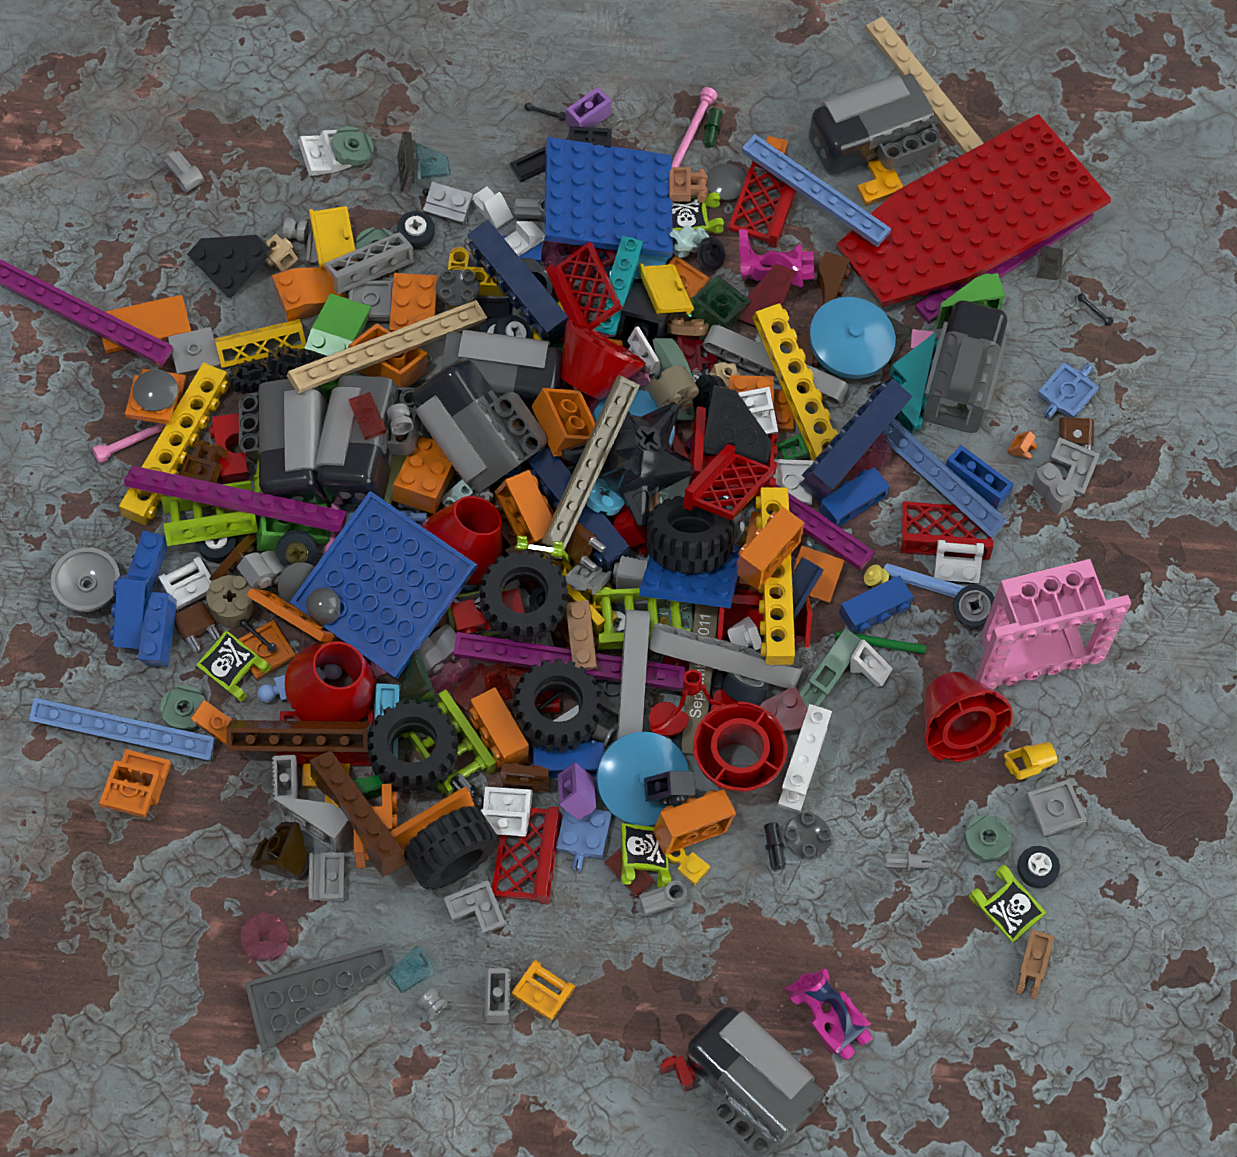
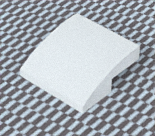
M322 130L320 136H300L298 143L309 176L333 173L352 167L349 164H340L331 150V140L337 130Z
M635 327L627 340L630 344L628 350L646 362L645 366L641 369L642 372L648 373L651 380L653 378L657 380L661 368L660 361L640 328Z
M770 387L740 392L739 395L767 435L778 433Z
M485 787L484 805L481 811L496 834L526 837L533 790Z

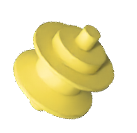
M879 565L870 566L864 574V582L872 588L887 582L889 579L887 570Z

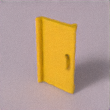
M347 206L318 211L309 210L319 269L325 268L324 263L355 251Z
M639 264L638 272L657 314L685 311L687 314H691V311L694 310L693 305L674 264L655 266Z

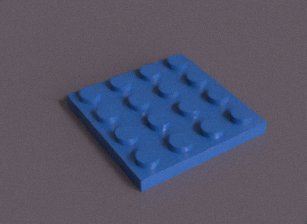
M733 544L730 558L718 569L713 568L711 572L706 573L704 571L700 574H681L679 571H669L667 567H661L649 555L639 596L731 608L739 577L737 575V561L740 557L738 553L743 546Z

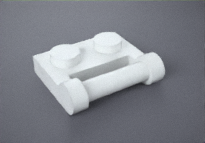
M938 540L933 577L947 581L979 583L984 544L945 543V540ZM944 552L969 553L975 555L974 559L944 556Z
M199 556L194 558L193 562L167 575L162 574L158 576L166 593L171 594L177 600L176 610L207 596L209 585L212 582L209 579L211 575ZM195 570H198V571H199L198 573H196V574H194V575H192V576H190V577H188V578H186V579H184V580H182V581H180V582H178V583H176V584H174V585H172V586H171V584H170V583H172V582H174V581H176V580H178V579H180V578H182V577H184V576H186V575H188V574L194 572Z

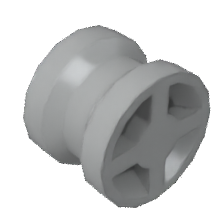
M435 988L426 992L417 1002L420 1008L426 1010V1015L429 1019L436 1017L448 1004L445 999H441L438 996V991Z

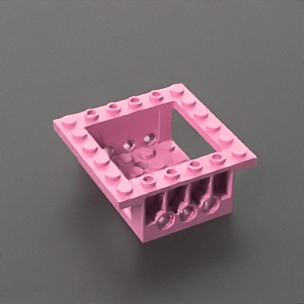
M1090 559L1002 580L980 636L985 653L975 679L987 687L995 689L999 685L1011 686L1019 680L1027 679L1030 681L1043 674L1054 675L1063 669L1070 668V670L1080 668L1083 664H1098L1104 661L1131 605L1129 596L1106 600ZM1084 623H1097L1087 647H1084L1077 628Z

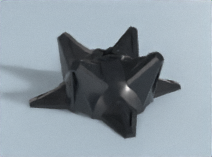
M674 401L643 416L631 415L628 411L598 476L599 479L604 480L610 485L615 493L622 496L638 526H647L652 496L691 476L695 472L694 465L690 463V459L671 450L669 438L680 406ZM587 441L561 450L563 459L577 464Z

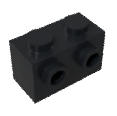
M668 771L644 778L645 801L659 802L660 806L686 801V797L695 795L696 782L694 780V772Z

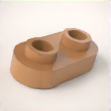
M674 317L666 323V330L670 334L703 336L708 334L709 324L704 323L703 319L684 321V318Z

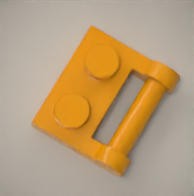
M534 960L511 995L552 1022L576 986L571 982L566 983L541 966L542 963ZM538 975L561 990V994L557 995L533 979V976Z

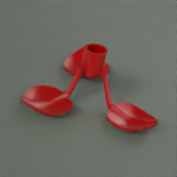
M665 655L662 664L685 667L683 695L678 707L671 702H660L652 708L649 716L650 730L662 736H673L681 733L689 722L688 714L680 711L683 708L687 695L695 696L702 691L708 703L712 704L711 710L723 704L724 706L737 704L739 701L731 698L723 689L717 690L713 695V699H711L706 690V685L702 684L701 673L697 670H689L690 661Z

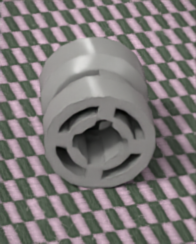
M287 217L283 226V239L290 240L295 238L297 241L305 242L308 234V221L301 220L298 222L293 218Z
M395 404L387 409V416L391 421V431L395 435L407 434L414 427L412 419L409 417V408L406 404Z

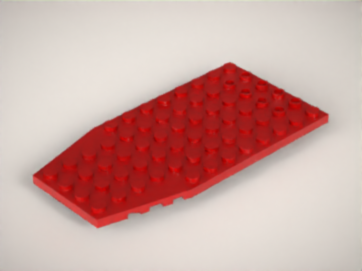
M1037 114L894 192L871 213L872 216L891 228L890 234L878 247L854 230H851L836 244V247L843 257L850 259V267L882 307L909 300L911 296H923L929 294L931 290L938 288L943 290L950 288V285L958 282L959 284L969 282L1110 204L1111 197L1044 119Z

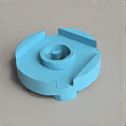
M597 478L586 502V505L593 511L598 513L600 511L608 512L606 515L617 514L625 504L622 496L615 493L610 485Z

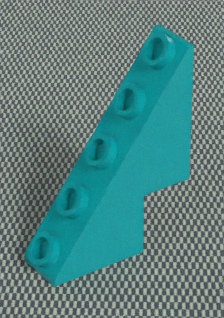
M622 236L609 277L622 308L635 280L643 245L642 240ZM607 299L604 310H608L614 305L612 300ZM622 309L605 322L600 323L601 325L594 330L615 335L619 328Z
M936 332L894 363L889 372V375L913 396L896 415L898 421L911 434L914 433L915 429L920 430L923 421L920 411L925 409L927 398H924V392L929 379L928 373L929 370L931 371L934 360L932 353L933 351L936 352L939 339L936 338Z

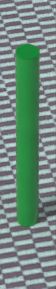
M836 631L835 640H837L842 631ZM854 634L871 646L925 654L926 645Z

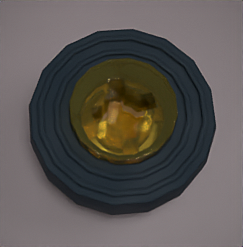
M291 530L285 533L279 539L276 547L277 557L283 566L299 562L312 565L317 556V544L314 538L308 532L302 530Z

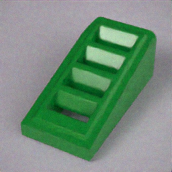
M801 434L774 445L778 447L777 451H782L784 460H805L810 458ZM799 445L801 451L796 452L794 446ZM787 448L791 449L792 455L788 456ZM778 452L775 459H780Z
M379 775L352 780L366 800L382 794L383 783L379 781Z

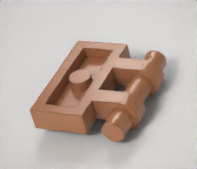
M671 167L670 199L678 202L691 201V196H696L698 202H705L708 195V188L706 187L708 177L705 170L698 169L697 172H691V167Z

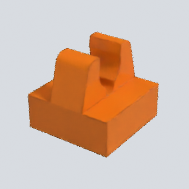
M1031 431L1016 434L1007 452L1024 460L1032 458L1028 449H1037V444L1034 441L1035 435Z

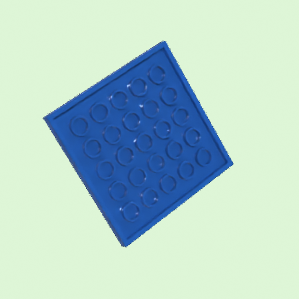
M547 137L545 142L544 241L580 246L591 242L595 248L618 251L622 236H627L643 241L641 254L671 258L673 254V237L670 236L673 230L672 199H670L671 155L613 146L608 148L602 145L595 146L592 143Z
M369 491L290 603L309 616L306 609L308 595L317 588L327 587L333 589L341 600V614L333 623L322 626L347 644L352 645L365 657L398 679L475 572L478 565Z

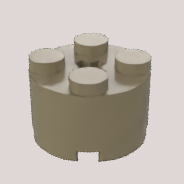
M681 365L661 372L662 377L656 380L653 378L648 384L647 391L658 408L674 401L680 406V409L687 410L693 405L692 400L700 392L688 371Z
M227 575L213 580L209 585L206 596L209 612L214 621L223 627H240V621L243 619L248 620L254 613V600L246 596L251 587L244 577Z

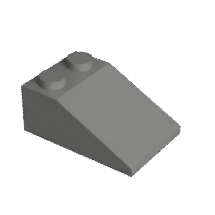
M278 797L276 800L281 818L287 822L299 823L302 832L334 853H338L353 834V826L340 807H336L332 803Z

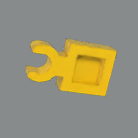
M684 848L677 851L680 853L678 857L668 854V861L672 864H679L677 872L694 886L710 870V866L692 852L687 856Z

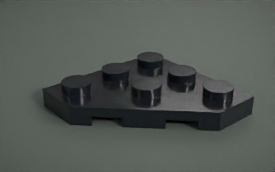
M243 235L201 238L187 255L228 298H232L273 250L260 236Z
M714 386L704 437L703 453L718 455L729 444L735 446L736 454L759 463L768 464L772 441L736 389Z

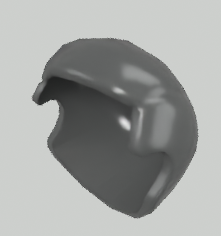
M327 587L317 588L308 595L306 609L315 623L321 625L331 624L341 614V600L333 589Z

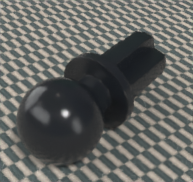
M462 774L455 775L451 779L453 787L458 791L466 786L470 791L474 806L481 810L484 805V796L477 792L474 793L476 787L474 785L471 786Z

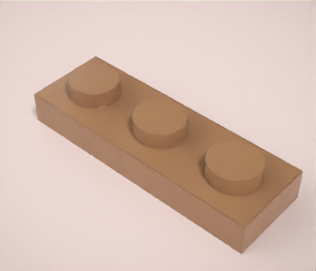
M585 600L567 603L566 610L572 662H575V667L577 668L583 666L587 670L597 669L590 602Z

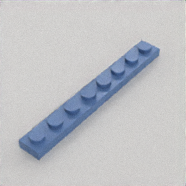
M756 134L742 147L741 153L878 247L890 234V227Z
M893 419L879 435L880 438L990 537H995L1008 521L896 419Z
M34 698L29 721L211 760L216 737L40 698Z

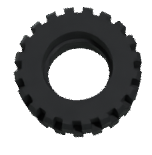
M681 495L675 496L673 499H665L662 503L657 504L650 512L647 520V551L652 559L661 567H667L672 572L679 571L681 574H700L704 571L706 573L711 572L713 568L718 569L730 558L733 551L734 520H729L697 506L692 510L683 508L684 497H681ZM706 498L702 499V500L707 501V502L713 501V499H710V500H708V499H706Z
M526 549L521 550V554H515L513 550L507 552V557L505 558L502 555L496 558V563H490L486 569V574H483L481 579L480 609L482 610L485 622H489V627L494 632L500 631L501 637L506 639L508 636L513 637L512 641L519 642L520 638H526V642H532L533 637L538 636L539 639L546 637V632L552 633L556 629L557 623H561L564 617L568 599L567 581L565 576L561 575V568L558 565L554 566L553 560L550 557L546 556L543 559L540 552L534 551V554H528ZM529 579L538 583L544 589L545 602L539 609L533 612L518 613L512 611L503 603V588L514 580Z
M555 659L554 663L545 660L541 661L540 667L534 664L529 668V673L524 672L520 677V682L516 684L514 690L512 717L520 731H522L526 741H533V747L539 749L540 746H543L546 752L551 753L552 749H558V752L562 753L566 752L567 747H570L571 750L579 748L580 742L585 744L589 740L590 734H594L602 709L600 686H595L596 679L593 675H586L587 669L583 666L577 668L575 667V662L568 661V664L562 663V659ZM547 691H563L575 699L579 706V711L577 715L569 720L561 722L552 721L543 717L535 707V700L539 695Z
M409 700V704H403L400 701L395 703L396 707L393 709L388 706L383 710V716L378 715L375 718V726L372 725L370 727L369 738L367 739L369 761L374 774L379 775V781L383 784H391L392 790L398 791L399 788L403 789V794H410V791L417 790V794H422L426 788H429L430 791L436 789L437 782L443 784L448 779L447 774H452L455 769V762L458 759L456 729L454 724H451L450 717L447 714L442 715V709L438 706L431 708L430 703L422 701V704H416V700ZM414 731L428 735L435 742V750L428 758L416 763H408L397 759L391 753V745L397 737L404 733Z
M473 806L468 808L461 807L459 810L455 809L447 815L444 814L438 820L428 824L425 829L419 831L418 835L410 840V844H407L405 847L404 860L423 888L436 890L439 887H446L462 877L464 878L468 873L484 863L494 853V849L497 848L498 836L480 809Z

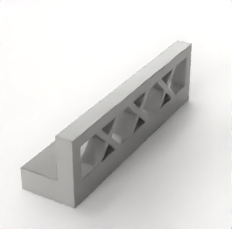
M398 232L326 262L324 267L333 277L334 290L340 294L414 263L413 247ZM397 241H399V242L401 243V244L398 245V246H391V245H390V244H392V243H394V242H397ZM375 250L383 251V252H381V253H379V254H373V253H371V252H373V251H375ZM356 258L364 259L360 262L353 261ZM337 266H344V267H345V268H343V269H341V270H338V271H336V270L334 269V268L337 267Z

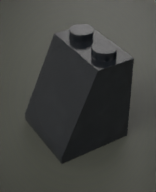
M633 282L621 311L616 340H621L623 347L630 348L627 340L634 328L639 327L655 353L653 339L664 337L666 323L669 321L671 313H656L644 284Z

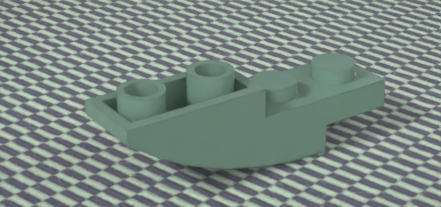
M653 339L655 354L661 365L660 378L662 377L661 372L677 365L685 367L692 377L688 363L673 339ZM693 405L687 410L679 409L675 422L693 421L695 416Z
M846 628L799 692L807 709L809 704L817 707L820 705L850 663L851 656L861 641L859 637Z

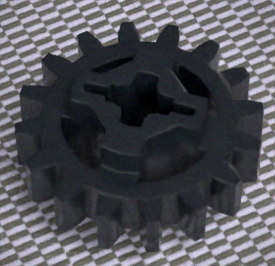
M290 346L278 347V350L272 348V351L268 352L267 365L270 366V369H276V373L284 374V376H287L290 370L315 361L312 355H306V351L294 349Z
M254 358L251 362L244 360V364L237 363L236 368H231V373H228L231 388H234L235 392L241 390L242 394L259 391L260 384L277 379L276 369H270L267 362L264 363V359L255 360Z

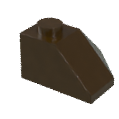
M281 822L275 828L277 832L269 840L264 838L258 844L250 865L284 878L300 877L308 857L300 824L297 822Z

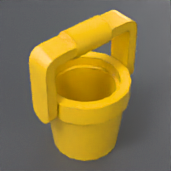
M1051 742L1027 745L1004 754L1005 766L1019 780L1036 775L1057 763V755ZM1022 756L1026 769L1019 771L1013 759Z

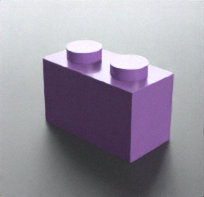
M599 87L595 88L566 109V124L569 127L596 126L611 115L612 100Z
M574 762L558 774L559 805L577 820H580L585 815L592 813L596 808L594 777Z

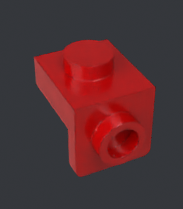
M673 1055L665 1058L662 1061L663 1063L660 1064V1073L664 1074L675 1070L683 1092L693 1089V1080H696L695 1073L691 1066L687 1067L684 1057Z

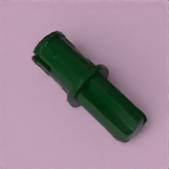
M711 108L709 110L708 121L704 125L705 134L702 143L706 148L715 146L717 133L720 132L719 124L723 112L718 108Z

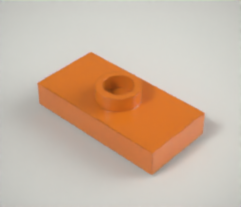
M203 700L190 720L227 746L226 727L232 719Z

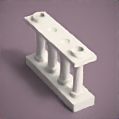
M809 704L782 786L783 791L778 803L779 808L800 814L832 711Z

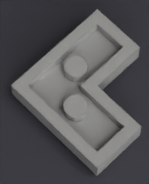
M1059 437L1050 459L1070 467L1065 481L1072 486L1075 493L1083 496L1100 454Z
M488 880L444 897L452 921L475 913L483 934L506 926Z

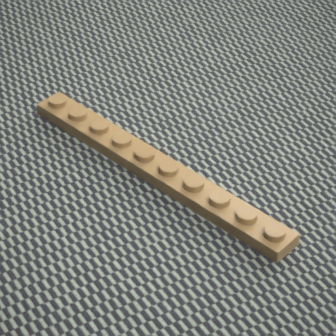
M882 16L867 24L865 27L866 32L900 75L904 76L909 73L914 75L933 108L935 119L962 153L965 154L983 144V141L885 18Z
M477 300L290 370L287 373V377L297 394L338 379L341 376L351 374L446 337L447 332L457 333L486 321L487 316Z

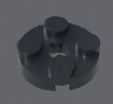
M702 374L695 382L700 392L692 401L695 411L697 406L706 408L705 418H708L713 387H727L721 377Z

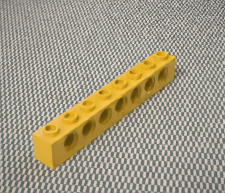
M779 303L756 311L752 319L808 449L812 461H815V458L823 451L822 446H828V443L838 432L831 426L830 413L823 407L821 402L823 400L822 394L818 388H815L813 383L814 375L811 369H807L804 351L801 348L799 349L796 342V332L789 326L788 313L785 309H782ZM771 327H779L781 333L777 334L773 332ZM780 346H786L790 353H783L780 350ZM788 366L796 367L798 373H791L788 369ZM797 386H803L806 389V394L799 393ZM805 406L813 407L815 413L809 414ZM814 426L821 427L823 434H817L814 431Z
M204 362L202 363L172 414L170 424L165 426L145 460L143 468L178 475V469L184 464L192 443L198 441L200 431L208 425L211 412H215L218 408L222 393L225 394L229 388L230 382L228 381L227 372ZM207 389H211V390H212V391H210V392H204V391L207 390ZM196 407H202L199 410H193ZM185 425H191L189 428H183ZM176 442L181 443L178 446H173V444ZM163 461H171L168 464H162ZM129 488L119 505L121 515L146 526L149 519L152 520L156 515V507L162 501L161 494ZM146 496L150 497L148 500L145 501L140 500L141 498Z
M788 488L760 489V495L755 497V508L760 509V516H756V530L760 527L764 528L768 524L767 520L770 516L767 513L768 511L778 512L782 507L789 511ZM790 554L774 572L780 577L773 578L770 576L758 590L759 593H763V600H759V614H763L764 621H760V635H764V643H761V657H765V665H793L795 658ZM778 594L781 598L773 599L770 595ZM778 615L781 617V620H774L771 616ZM778 636L782 639V641L776 642L772 639V637Z

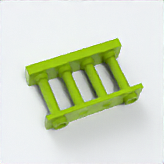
M250 480L223 484L252 491ZM161 494L164 514L170 513L171 522L163 523L167 546L258 532L255 514L242 511L225 514V508L215 506L216 515L203 517L202 508L214 505ZM193 510L194 519L180 521V511Z
M602 587L593 596V602L602 603V614L605 619L603 624L604 632L598 634L597 650L623 649L624 632L616 633L613 631L611 602L624 601L626 614V610H634L633 601L647 600L648 611H650L649 641L654 625L658 623L656 604L658 598L639 596L640 588L612 590L610 587ZM670 600L672 627L690 631V629H684L681 626L679 601Z
M444 690L438 694L439 703L437 706L442 709V714H447L450 717L451 724L455 726L456 734L460 733L463 737L462 743L458 745V756L466 751H472L476 756L474 762L447 777L448 779L443 784L437 782L439 792L441 794L445 793L448 797L453 794L451 779L455 775L462 774L465 778L479 769H485L487 774L490 775L496 771V761L448 691ZM414 731L401 735L404 739H409L422 760L430 756L426 749L435 744L431 737L420 741Z

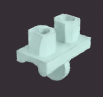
M685 225L681 231L672 230L670 236L677 240L673 246V252L680 258L687 257L690 252H696L698 250L697 244L701 243L703 238L709 237L703 228H697L695 231L688 225Z
M461 480L443 496L441 501L446 507L462 497L478 496L480 493L477 494L469 481L465 483Z

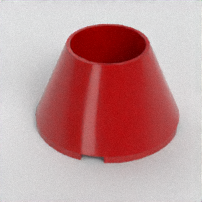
M573 320L567 321L561 378L580 391L603 400L609 395L618 375L630 379L645 366L646 362L622 345L615 344L608 340V337Z
M478 496L462 497L428 517L421 525L478 565L465 585L481 584L482 576L486 574V569L490 563L495 564L496 558L501 555L504 557L501 515L497 508L484 498Z
M319 642L305 647L291 660L285 674L284 689L291 708L295 709L303 717L304 721L358 722L370 711L374 703L377 681L374 670L368 660L352 645L344 642ZM336 664L350 675L353 684L346 687L330 686L321 680L316 672V668L323 665Z
M949 672L941 675L926 689L924 696V742L930 754L943 761V758L952 759L953 762H961L976 758L996 746L1003 739L1001 734L1006 727L1010 728L1013 711L1008 700L1003 695L963 672Z
M738 702L737 704L720 705L703 717L695 731L693 752L699 769L711 782L727 790L744 792L756 790L767 785L780 773L787 756V742L783 727L769 711L752 703ZM740 744L750 748L756 754L758 761L749 767H734L727 764L718 752L725 746Z

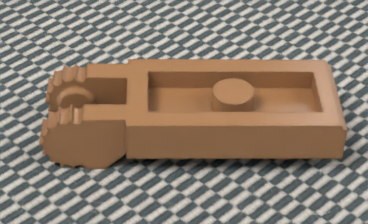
M1031 929L1019 971L1020 978L1016 988L1017 994L1021 995L1025 987V980L1029 978L1035 980L1030 991V998L1036 999L1040 983L1044 979L1055 936Z

